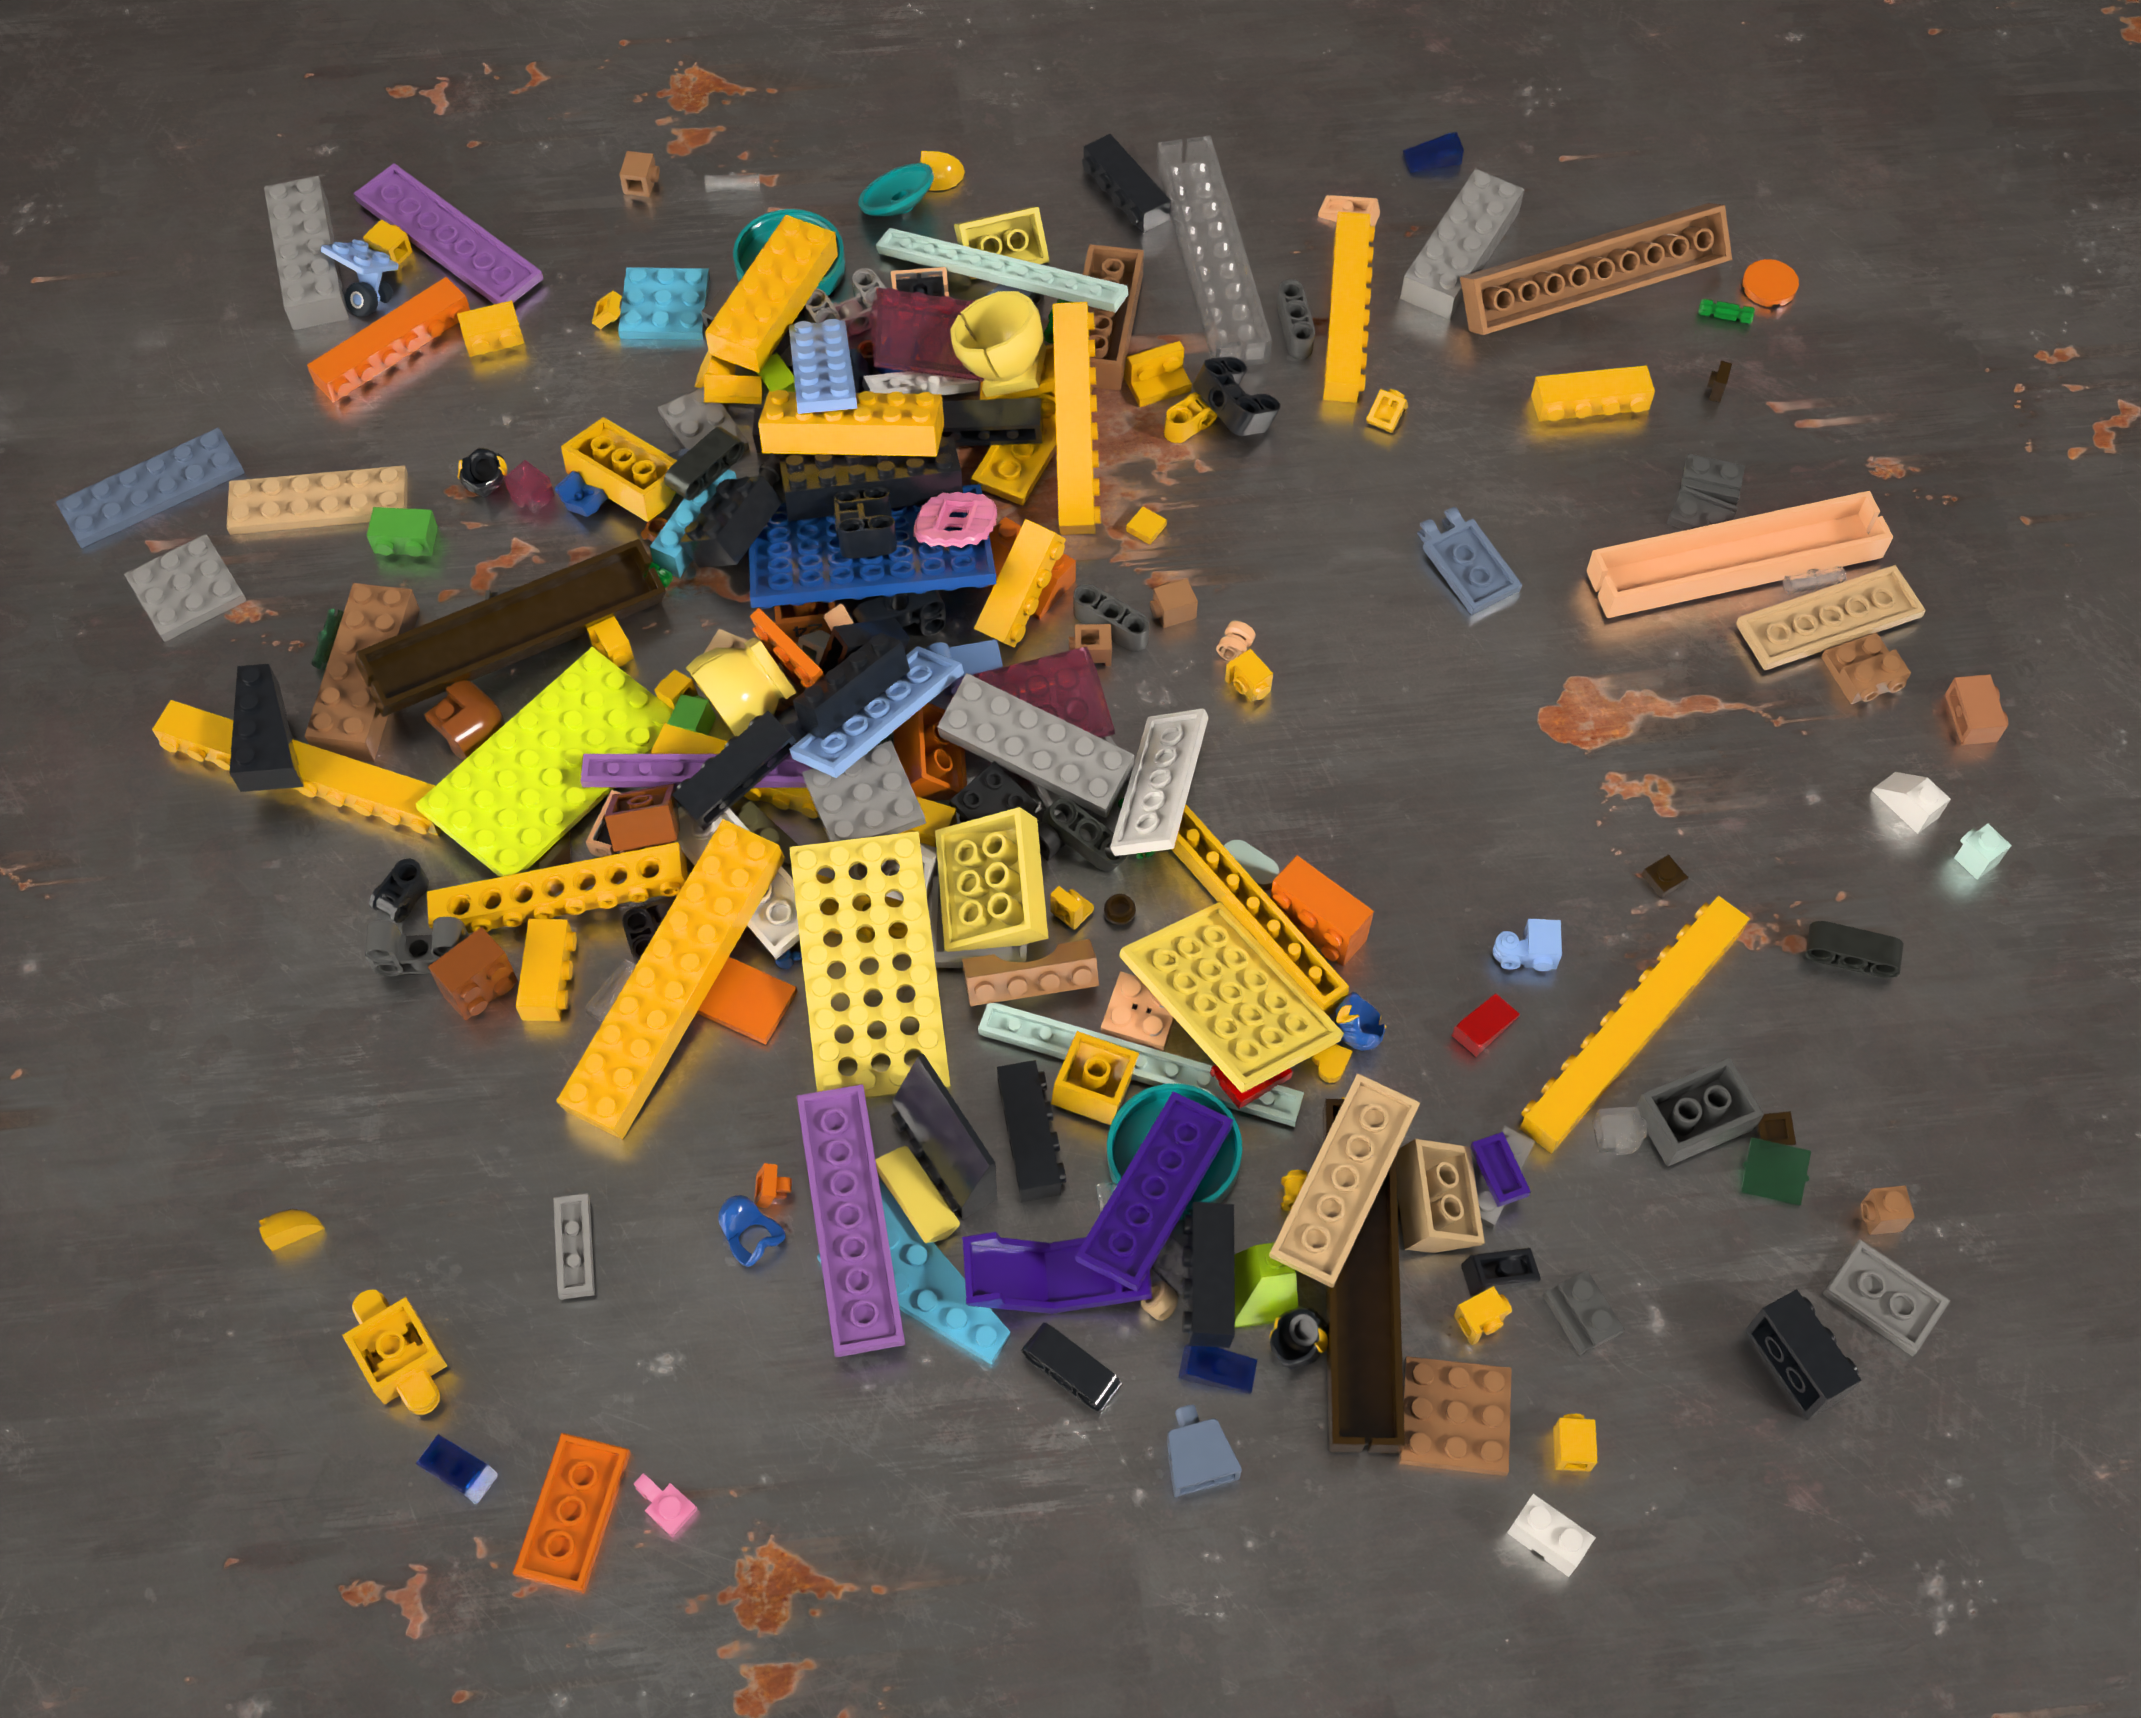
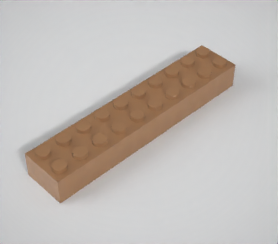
M1706 203L1461 276L1460 281L1469 332L1481 335L1489 334L1732 260L1725 205Z

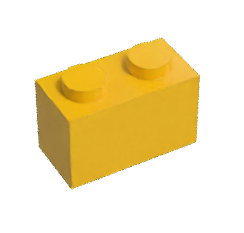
M512 300L457 314L469 357L524 344Z

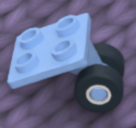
M357 239L347 243L333 242L330 245H322V253L357 273L359 282L351 284L345 292L346 306L352 314L359 317L368 316L376 311L379 301L383 303L389 302L394 292L387 282L381 280L382 272L398 270L399 264L391 260L388 254L369 248L368 243Z

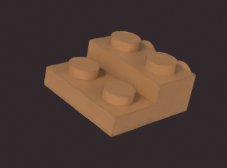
M1877 632L1826 649L1821 656L1850 704L1862 700L1864 702L1871 701L1879 694L1888 691L1890 693L1897 692L1906 686V681L1911 674L1897 650L1889 651Z

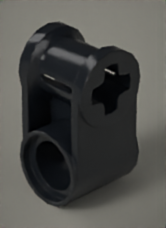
M411 858L403 859L396 863L384 881L371 894L369 906L374 910H382L389 914L391 920L396 923L405 920L413 906L429 887V880L420 864ZM416 875L412 880L406 881L410 876Z

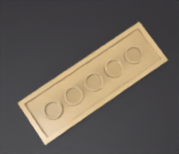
M405 465L229 481L226 528L229 534L233 535L370 522L373 507L407 509L408 472Z
M1893 565L1738 617L1736 625L1765 671L1921 618L1926 610L1897 566Z
M1357 1073L1269 1254L1270 1258L1329 1287H1334L1419 1108L1420 1102Z

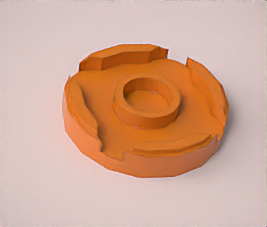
M1763 259L1755 261L1747 267L1742 278V285L1745 288L1744 293L1754 303L1764 307L1780 304V307L1793 300L1799 287V280L1795 271L1787 264L1777 260Z

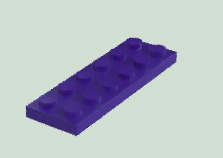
M1172 1092L1076 1253V1262L1138 1292L1233 1126V1119L1176 1092Z

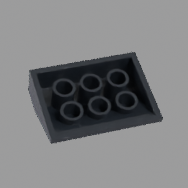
M924 1054L918 1056L892 1100L894 1113L891 1114V1118L899 1132L905 1130L911 1140L908 1141V1145L917 1159L920 1157L924 1159L928 1165L925 1168L927 1175L935 1186L937 1184L941 1185L945 1192L942 1197L953 1212L957 1211L962 1220L998 1200L995 1161Z

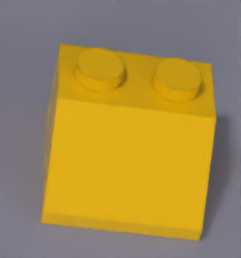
M1077 1031L1054 1083L1051 1104L1111 1125L1124 1102L1139 1053Z

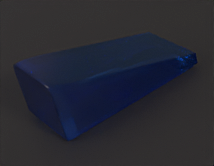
M1457 132L1449 133L1403 150L1410 173L1459 165L1462 163L1464 148Z
M1186 1344L1183 1350L1178 1378L1193 1383L1251 1394L1257 1359L1218 1347L1190 1346Z
M439 1434L416 1462L417 1466L474 1504L479 1503L498 1476L488 1464Z

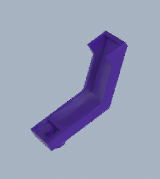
M997 1232L962 1237L966 1304L968 1306L1054 1314L1153 1299L1150 1271L1138 1292L1076 1262L1075 1255L1086 1237L1052 1243L1002 1238Z

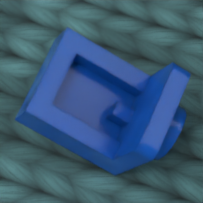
M572 471L555 486V491L568 511L587 517L597 512L600 505L608 499L603 489L585 484L579 472Z

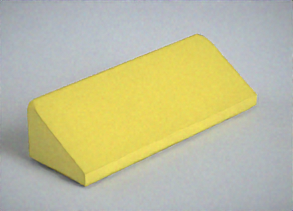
M908 1146L899 1147L875 1159L878 1175L925 1243L946 1240L959 1227L960 1222Z

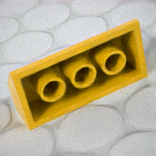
M602 417L561 446L567 474H570L572 471L579 472L585 484L603 489L607 498L646 522H649L670 506L676 492L665 485L664 477L668 469L677 460L605 417Z

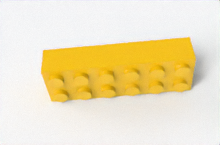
M785 215L705 331L709 354L760 373L788 331L789 325L793 324L837 258L835 232Z
M786 390L769 391L758 422L762 453L937 456L944 428L942 394H932L929 392L919 394H903L902 392L874 393L864 391L856 393L857 409L798 414L796 392H787Z

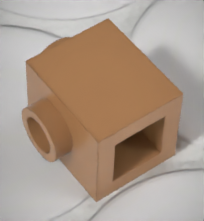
M627 151L619 174L623 194L650 197L654 182H658L660 175L659 166L655 165L653 154Z
M1187 578L1172 583L1166 582L1159 587L1153 588V601H1150V609L1153 617L1159 618L1163 628L1196 619L1198 600Z
M1906 1185L1874 1188L1860 1203L1861 1213L1866 1222L1869 1235L1903 1232L1915 1218Z

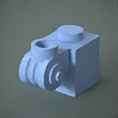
M1528 919L1523 932V940L1521 941L1511 931L1500 933L1493 946V956L1501 963V967L1504 969H1517L1521 965H1524L1525 968H1534L1537 971L1557 969L1562 956L1561 920Z

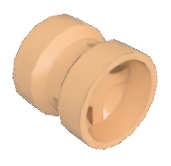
M1231 621L1225 630V637L1217 645L1216 650L1218 654L1225 660L1232 661L1247 651V647L1255 639V631L1246 623Z

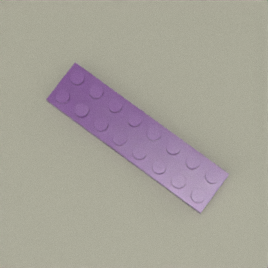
M392 164L353 193L356 202L379 219L391 225H397L402 231L407 233L411 243L493 304L511 300L514 303L544 279L541 270L396 164Z
M862 1084L798 1095L797 1102L835 1357L905 1345L864 1086Z

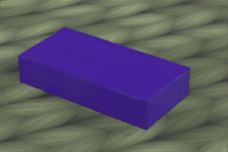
M1503 1132L1471 1143V1151L1497 1207L1529 1197L1531 1191Z

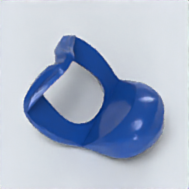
M732 1196L720 1208L718 1215L720 1227L729 1242L733 1256L744 1266L750 1267L760 1260L766 1247L777 1246L786 1238L783 1228L775 1220L763 1215L755 1203L746 1196ZM762 1225L767 1228L772 1237H765L759 1241L755 1251L751 1254L741 1245L739 1237L748 1227Z

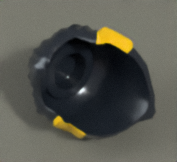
M484 447L478 448L468 457L459 460L458 479L468 491L482 497H487L502 485L507 476V465L503 456Z
M1303 1306L1285 1312L1276 1318L1274 1328L1269 1335L1271 1350L1277 1359L1282 1362V1365L1289 1369H1297L1314 1363L1327 1349L1328 1324L1311 1307Z

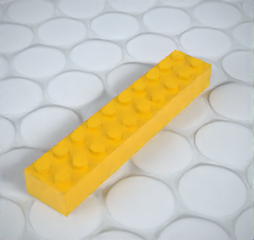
M722 819L557 1098L556 1102L566 1112L621 1140L624 1139L760 901L774 880L779 868L785 861V857L778 844Z

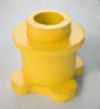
M1291 1170L1286 1176L1281 1178V1185L1285 1189V1196H1283V1202L1281 1203L1282 1210L1290 1211L1308 1176L1307 1171Z

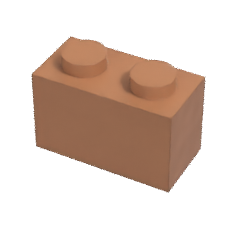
M1991 674L1955 677L1945 695L1961 745L1998 742L2008 727V716L2002 710L1999 701V690L1997 686H1994Z

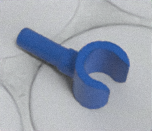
M788 949L781 955H786V957L781 960H775V963L781 969H789L793 966L794 961L802 959L801 951L791 952Z

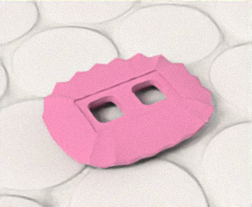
M942 492L937 497H931L922 506L915 520L913 537H916L919 543H927L931 547L936 545L944 547L954 545L962 548L967 544L977 545L981 540H987L989 533L993 532L997 519V507L994 501L984 494ZM953 512L968 513L964 518L949 517L950 513ZM947 527L962 528L961 531H946L944 529Z

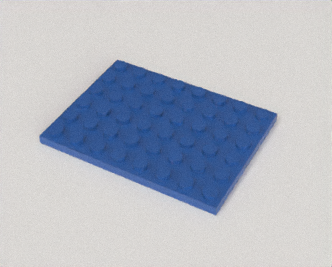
M981 484L962 486L963 493L982 494ZM782 503L749 548L751 608L760 607L768 609L788 604L799 606L809 602L822 601L829 603L839 599L852 598L860 600L870 596L883 595L891 597L901 593L913 592L921 594L931 590L943 589L952 591L962 587L974 586L983 588L988 585L997 584L990 537L988 535L987 540H981L977 545L967 544L962 548L954 545L948 547L936 545L931 547L927 543H919L917 538L913 537L915 520L924 504L892 508V518L895 520L897 550L888 555L849 559L843 557L840 553L834 516L788 521L786 503ZM953 512L950 513L949 517L964 518L968 513ZM947 527V528H945L944 530H946V531H954V530L961 531L962 528Z

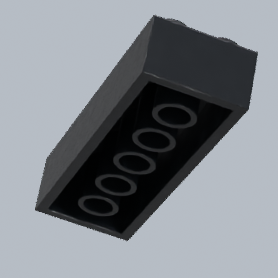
M941 437L937 456L809 454L779 458L788 521L834 516V494L846 489L884 486L890 490L892 508L925 504L931 497H937L942 492L963 493L961 467L953 437Z

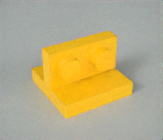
M1180 341L1127 356L1123 377L1139 407L1192 391V383L1183 368L1184 347Z

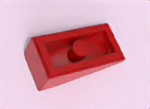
M1495 993L1454 1027L1452 1036L1477 1057L1520 1016V1013Z

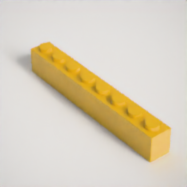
M1339 211L1337 214L1323 400L1357 403L1359 391L1364 392L1366 375L1361 374V370L1366 368L1367 353L1362 352V348H1367L1368 331H1363V327H1368L1370 310L1365 309V305L1370 304L1371 288H1366V284H1371L1372 267H1367V264L1372 263L1374 247L1369 246V243H1373L1375 226H1370L1371 214Z
M1087 302L1053 303L1058 511L1061 535L1096 534L1095 524H1101L1100 506H1095L1094 497L1100 496L1099 478H1094V468H1099L1098 450H1093V440H1098V423L1092 422V412H1097V395H1091V385H1096V367H1090V357H1096L1095 339L1090 340L1089 330H1095L1094 312L1088 311Z
M1185 804L1175 846L1171 850L1216 901L1221 902L1315 1003L1328 1016L1332 1014L1349 993L1347 983Z

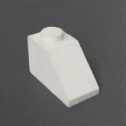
M1894 772L1872 790L1917 834L1937 820L1951 800L1928 777Z

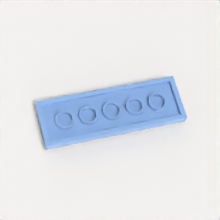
M827 319L819 323L800 321L795 325H789L798 414L857 409L845 320Z
M917 646L906 655L910 668L906 675L824 740L808 733L789 749L792 759L837 778L964 674L962 663Z

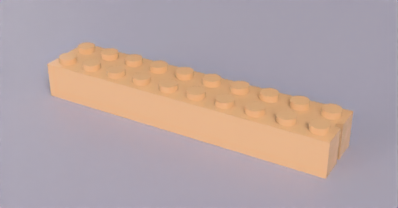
M1865 491L1596 549L1592 552L1586 572L1595 592H1599L1598 599L1606 617L1611 618L1880 559L1884 557L1893 539V535L1883 516L1878 517L1880 510L1871 492Z

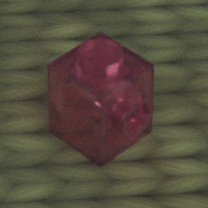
M526 460L504 477L512 500L519 507L523 508L525 506L533 513L542 506L547 505L551 498L555 496L550 478Z

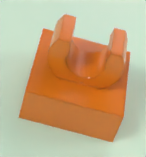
M764 1163L756 1174L754 1203L757 1207L768 1208L774 1198L786 1199L787 1193H791L792 1179L777 1177L778 1165Z

